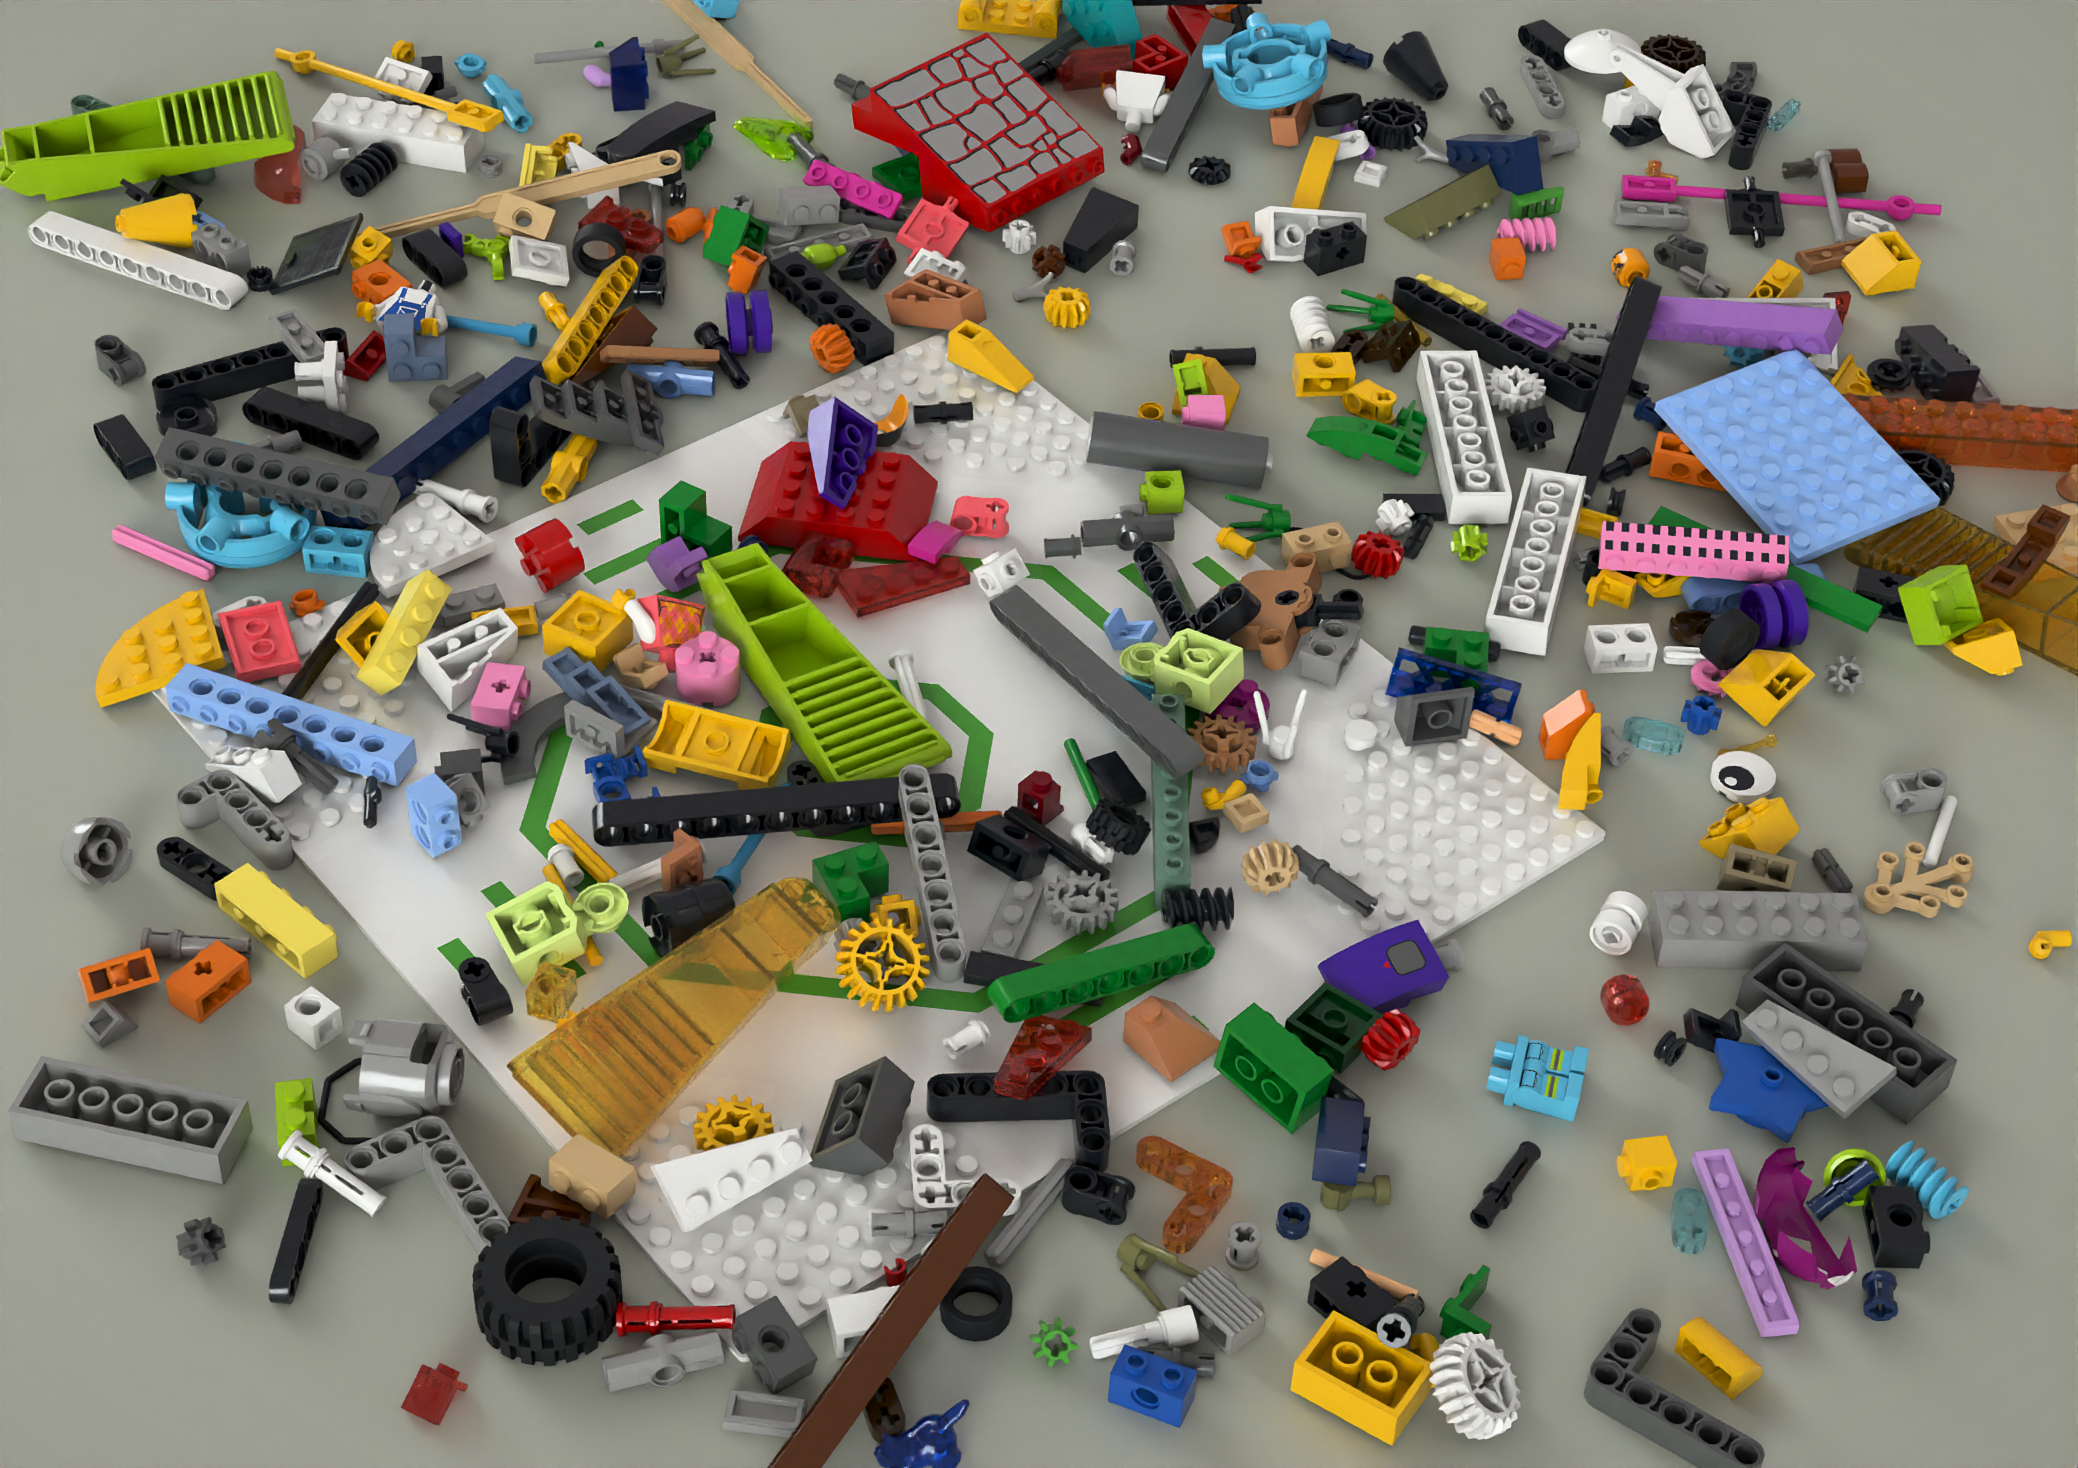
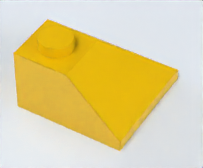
M1187 353L1184 362L1201 358L1209 395H1223L1226 411L1225 424L1228 425L1241 386L1215 358ZM1176 388L1172 414L1182 416L1181 404Z
M377 601L356 612L337 631L335 638L336 642L359 668L363 665L389 616Z
M2000 618L1985 621L1943 644L1954 655L1997 676L2010 674L2015 671L2014 668L2023 665L2014 630Z

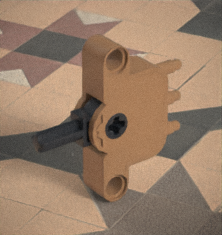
M1300 552L1291 557L1286 570L1253 571L1241 578L1239 583L1243 584L1261 601V610L1251 622L1229 639L1231 644L1241 647L1243 650L1260 651L1264 668L1272 671L1280 670L1291 662L1300 637L1313 630L1314 627H1318L1321 619L1359 620L1363 616V605L1359 602H1323L1322 594H1318L1322 586V578L1317 557L1312 552ZM1221 586V587L1219 588V592H1220L1222 589H1224L1226 586Z

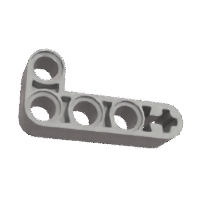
M218 770L184 786L177 792L176 800L180 820L184 827L200 829L221 819L267 868L282 870L293 863L294 853L288 828L231 771Z

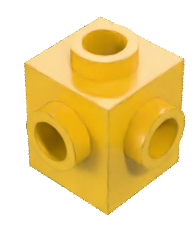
M369 225L359 237H355L349 251L350 263L353 268L358 269L378 259H381L388 265L390 258L393 256L392 239Z
M902 894L882 896V903L873 905L874 912L869 914L870 923L874 918L878 917L884 927L888 915L894 912L898 915V922L893 925V928L897 929L901 923H905L906 929L904 933L909 936L913 931H917V934H919L918 926H921V914L918 905H914V900H903Z

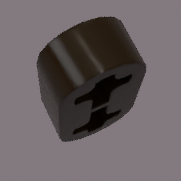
M1348 330L1333 346L1331 352H1351L1355 366L1361 359L1360 353L1367 345L1368 336L1361 330Z
M886 1377L877 1390L879 1394L883 1395V1402L878 1403L875 1395H873L863 1409V1414L873 1439L879 1444L894 1445L904 1438L906 1420L894 1384L890 1378ZM887 1415L889 1423L894 1425L893 1429H887L885 1425H882L883 1416Z

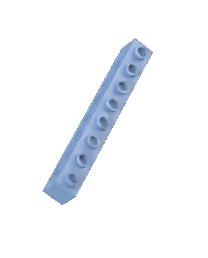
M186 663L165 686L169 709L172 712L253 739L259 730H264L271 736V729L268 727L267 722L272 718H276L296 735V744L313 759L366 777L374 776L379 782L397 787L417 763L415 740L413 737Z

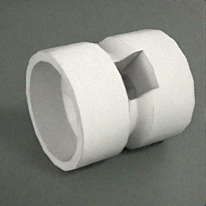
M1626 891L1611 893L1606 898L1600 913L1590 928L1591 941L1605 953L1611 955L1627 953L1631 949L1637 933L1641 930L1647 919L1648 911L1646 905L1632 893Z

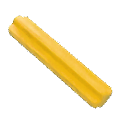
M558 819L555 823L549 825V835L558 844H565L571 847L574 851L573 858L598 883H608L611 878L618 876V873L564 820Z

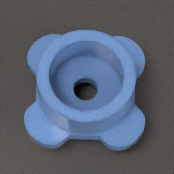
M1255 760L1248 764L1247 772L1240 775V781L1245 783V785L1249 784L1251 788L1259 792H1266L1269 790V785L1273 781L1278 780L1279 775L1277 771L1273 770L1270 763L1263 760Z

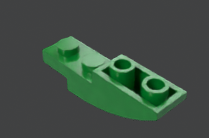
M1328 416L1316 418L1306 436L1320 445L1328 446L1341 452L1346 457L1360 461L1365 452L1376 460L1387 462L1398 467L1402 472L1411 473L1415 476L1418 475L1428 452L1401 441L1405 431L1384 423L1357 417Z

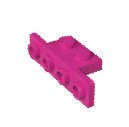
M817 159L813 161L803 178V182L808 186L831 185L840 199L887 219L894 217L904 199L900 193L887 189L876 181L870 182L854 172H846Z

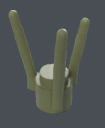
M695 34L672 48L663 50V54L657 55L655 58L659 73L662 76L669 74L671 78L682 75L714 74L716 70L714 68L678 70L682 66L681 60L706 51L702 47L681 55L675 53L699 39V34Z
M1135 1233L1127 1235L1117 1251V1258L1124 1262L1120 1271L1128 1275L1159 1312L1167 1310L1166 1307L1136 1271L1140 1269L1147 1271L1154 1264L1155 1260H1158L1192 1278L1197 1277L1200 1273L1179 1262L1177 1255L1148 1243Z

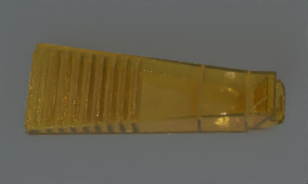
M1939 506L1850 543L1844 549L1845 558L1857 566L1916 578L1938 566L1967 564L1983 621L2000 618L2014 630L2018 647L2078 676L2077 576L2045 561L2033 579L2011 599L1981 588V583L1996 564L2001 565L2016 545Z
M789 877L776 884L773 882L517 1055L507 1064V1068L513 1073L512 1077L572 1138L580 1134L621 1159L800 966L828 943L827 940L840 926V912L805 877Z

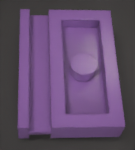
M1521 308L1517 310L1516 314H1512L1500 324L1501 327L1549 353L1559 345L1560 340H1565L1567 329Z

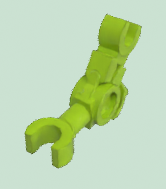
M466 233L464 235L465 242L462 241L464 254L472 253L473 256L477 257L485 256L486 260L492 264L493 280H505L503 261L507 258L510 239L497 235L492 240L486 238L481 240L476 238L474 234Z

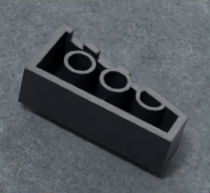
M1933 324L1901 327L1899 338L1895 340V352L1912 371L1915 386L1920 390L1926 405L1929 406L1934 416L1968 415L1981 369L1977 365L1971 366L1970 359L1966 355L1960 356L1958 354L1959 348L1954 344L1949 345L1948 338Z

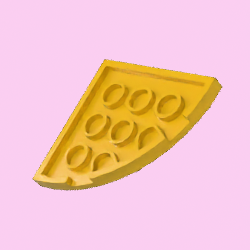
M204 588L183 593L180 598L158 608L123 632L121 638L106 655L97 675L95 689L100 708L165 687L186 663L210 671L227 667Z

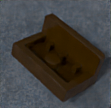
M1411 320L1396 323L1394 321L1385 322L1379 327L1374 337L1368 340V344L1361 351L1360 355L1364 363L1388 359L1393 372H1400L1421 345L1419 333L1415 330Z

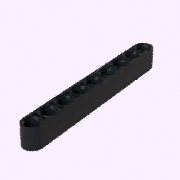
M1405 276L1395 280L1392 304L1396 312L1466 351H1477L1480 359L1500 370H1503L1505 365L1509 369L1514 368L1516 365L1522 371L1525 368H1529L1530 374L1538 373V379H1544L1546 396L1573 411L1586 412L1596 384L1594 377L1414 278Z

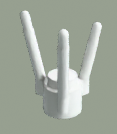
M1306 689L1301 690L1290 727L1280 725L1271 732H1269L1260 692H1254L1255 705L1262 730V744L1268 745V753L1275 759H1289L1294 753L1298 723L1307 696Z

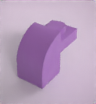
M678 536L655 547L646 560L661 584L671 592H678L698 582L696 573L702 570L700 566L702 564L701 561L706 560L708 555L702 546L689 552L682 538Z

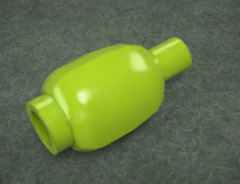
M819 243L804 248L800 254L821 271L831 267L837 257L846 255V249L844 245L833 247L831 244Z

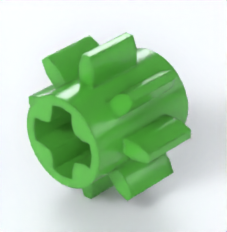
M1057 1316L1054 1319V1324L1046 1325L1044 1321L1040 1320L1039 1325L1042 1329L1038 1334H1030V1339L1039 1344V1347L1033 1351L1035 1358H1040L1045 1354L1049 1367L1054 1365L1055 1360L1060 1359L1066 1364L1070 1363L1067 1357L1070 1349H1079L1078 1344L1069 1339L1076 1332L1074 1327L1068 1326L1063 1330L1061 1328L1062 1321ZM1055 1334H1057L1062 1340V1344H1055L1054 1349L1051 1350L1046 1340H1053Z

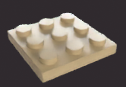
M2074 502L2049 506L2070 515L2071 518L2050 556L2033 577L2035 581L2078 574V507ZM2039 508L1996 515L1994 517L1992 525L2011 550L2014 549L2027 532V525Z

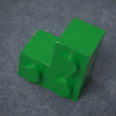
M721 205L719 212L713 218V228L710 237L704 243L702 257L713 264L729 268L733 261L731 258L732 254L742 245L761 253L770 227L750 214Z
M680 480L659 499L661 545L680 536L689 552L702 546L708 555L706 559L733 550L732 526L707 515L706 491Z
M1426 626L1421 675L1452 678V689L1473 687L1475 690L1473 702L1483 703L1488 675L1489 633Z
M876 841L812 859L813 890L836 931H838L839 925L849 918H862L866 923H870V897L889 892V863Z

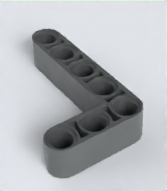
M1643 1308L1632 1310L1590 1367L1584 1390V1397L1587 1403L1698 1468H1761L1765 1453L1761 1444L1639 1375L1655 1350L1661 1328V1320L1651 1310Z

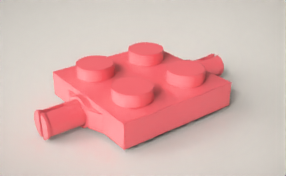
M950 196L944 206L934 205L924 199L920 200L896 237L898 243L913 250L907 258L909 264L921 248L930 252L937 251L947 260L967 232L970 224L953 212L959 204L957 198L953 200V196Z

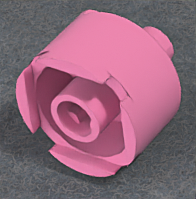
M704 631L698 637L686 641L676 649V684L678 693L684 701L702 707L703 703L713 702V707L732 701L738 695L741 682L740 651L732 642L717 637V634L712 631Z

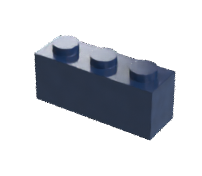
M1329 1097L1321 1098L1312 1180L1356 1187L1358 1173L1365 1174L1371 1117L1364 1116V1102Z

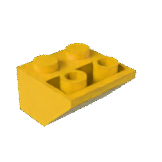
M1895 230L1871 234L1842 260L1841 265L1866 296L1915 288L1921 260Z
M1755 649L1723 678L1718 686L1765 728L1802 693L1816 674L1792 653Z
M1762 797L1751 804L1743 805L1742 803H1737L1725 810L1726 815L1721 820L1707 828L1708 833L1699 841V844L1703 849L1721 859L1725 856L1730 844L1776 855L1800 831V828L1782 797L1770 800Z

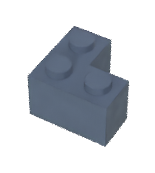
M414 313L384 314L383 336L389 382L447 380L448 353L446 335L416 337Z

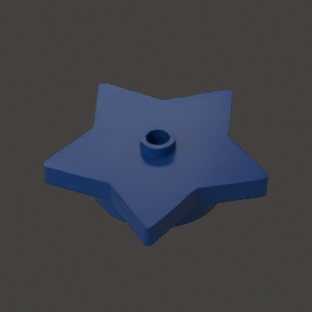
M1723 1038L1716 1039L1714 1052L1724 1078L1711 1096L1709 1110L1735 1114L1742 1121L1757 1128L1770 1130L1783 1142L1789 1143L1799 1122L1806 1113L1829 1106L1763 1046Z

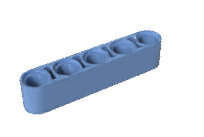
M1815 563L1794 565L1827 580L1820 566ZM1693 576L1683 582L1681 593L1690 610L1706 611L1711 613V615H1719L1731 609H1739L1742 590L1745 586L1755 584L1756 582Z

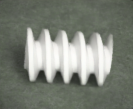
M1305 296L1297 300L1290 310V317L1301 350L1304 353H1328L1334 346L1335 338L1323 302L1315 296Z

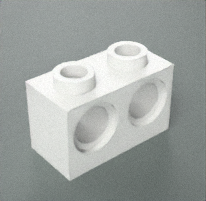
M1649 623L1589 625L1584 644V652L1592 674L1653 671L1658 649Z

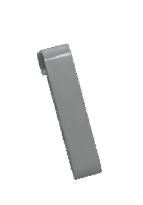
M433 1115L422 1117L350 1148L345 1154L346 1170L375 1191L426 1170L478 1255L486 1245L491 1247L490 1240L498 1233L502 1232L505 1234L508 1232V1227L510 1226L508 1219L449 1126L441 1117ZM349 1185V1187H350L352 1190H354L355 1192H357V1193H359V1194H362V1193H360L359 1191H357L356 1189H354L352 1186Z

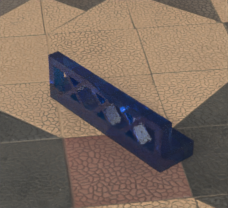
M1399 647L1385 695L1397 698L1464 688L1461 683L1462 681L1472 679L1477 681L1481 688L1475 690L1471 713L1473 710H1479L1495 717L1497 722L1502 720L1511 724L1514 707L1522 683ZM1402 659L1416 663L1420 670L1409 673L1399 670ZM1436 670L1445 671L1450 679L1444 682L1436 681L1430 673ZM1498 688L1512 691L1509 702L1495 698L1492 691Z

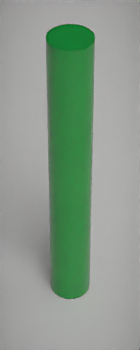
M1073 738L1067 739L1063 744L1093 811L1101 796L1076 740Z

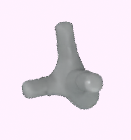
M1418 135L1414 137L1420 146L1419 151L1424 153L1416 158L1417 162L1431 159L1448 165L1449 162L1445 152L1430 147Z
M1049 272L1046 277L1031 286L1013 291L1016 302L1030 297L1045 298L1048 293L1043 288L1054 276L1053 273Z

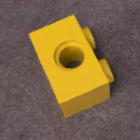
M1351 352L1294 353L1292 379L1296 397L1342 396V393L1354 386L1356 372Z

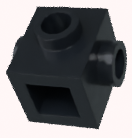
M1545 405L1506 417L1510 427V437L1517 450L1528 447L1530 453L1545 448V441L1555 438L1553 423L1548 416Z

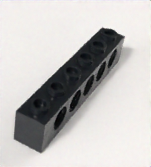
M798 251L769 262L770 274L768 275V280L771 287L782 294L789 303L797 307L804 316L811 319L818 327L831 323L832 325L837 324L841 330H845L846 336L851 339L850 343L854 347L855 359L864 366L894 354V332Z

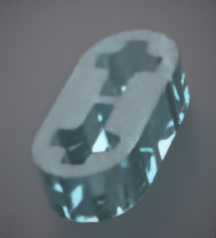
M1634 716L1626 719L1624 722L1622 739L1623 741H1629L1636 748L1665 755H1674L1682 749L1684 732L1673 724Z
M1693 1188L1678 1190L1674 1195L1671 1207L1672 1242L1675 1248L1682 1253L1697 1254L1704 1249L1708 1235L1706 1197L1700 1191ZM1686 1204L1691 1205V1209H1693L1692 1214L1687 1213ZM1686 1228H1692L1693 1238H1688V1234L1685 1232Z

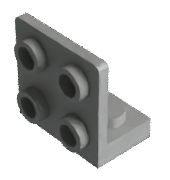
M573 699L564 706L566 735L601 754H612L614 761L617 758L624 757L634 746L657 728V720L650 717V724L624 738L623 725L594 711L591 707L584 706Z

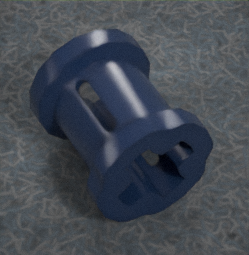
M1648 396L1641 398L1635 408L1634 419L1637 421L1644 420L1654 425L1655 430L1662 431L1667 424L1654 410L1656 404Z
M1875 1270L1866 1273L1862 1278V1287L1866 1291L1867 1297L1863 1305V1311L1867 1317L1874 1321H1888L1898 1314V1304L1894 1301L1893 1294L1897 1281L1892 1273ZM1879 1281H1881L1882 1283L1881 1288H1878ZM1878 1304H1882V1310L1878 1309Z

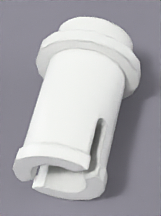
M565 844L553 846L548 852V863L555 866L567 887H574L581 883L584 879V873L573 858L574 851L572 848Z
M971 1020L967 1023L966 1028L943 1040L944 1045L949 1044L944 1048L952 1059H956L977 1045L981 1047L986 1045L987 1040L990 1038V1031L982 1020Z

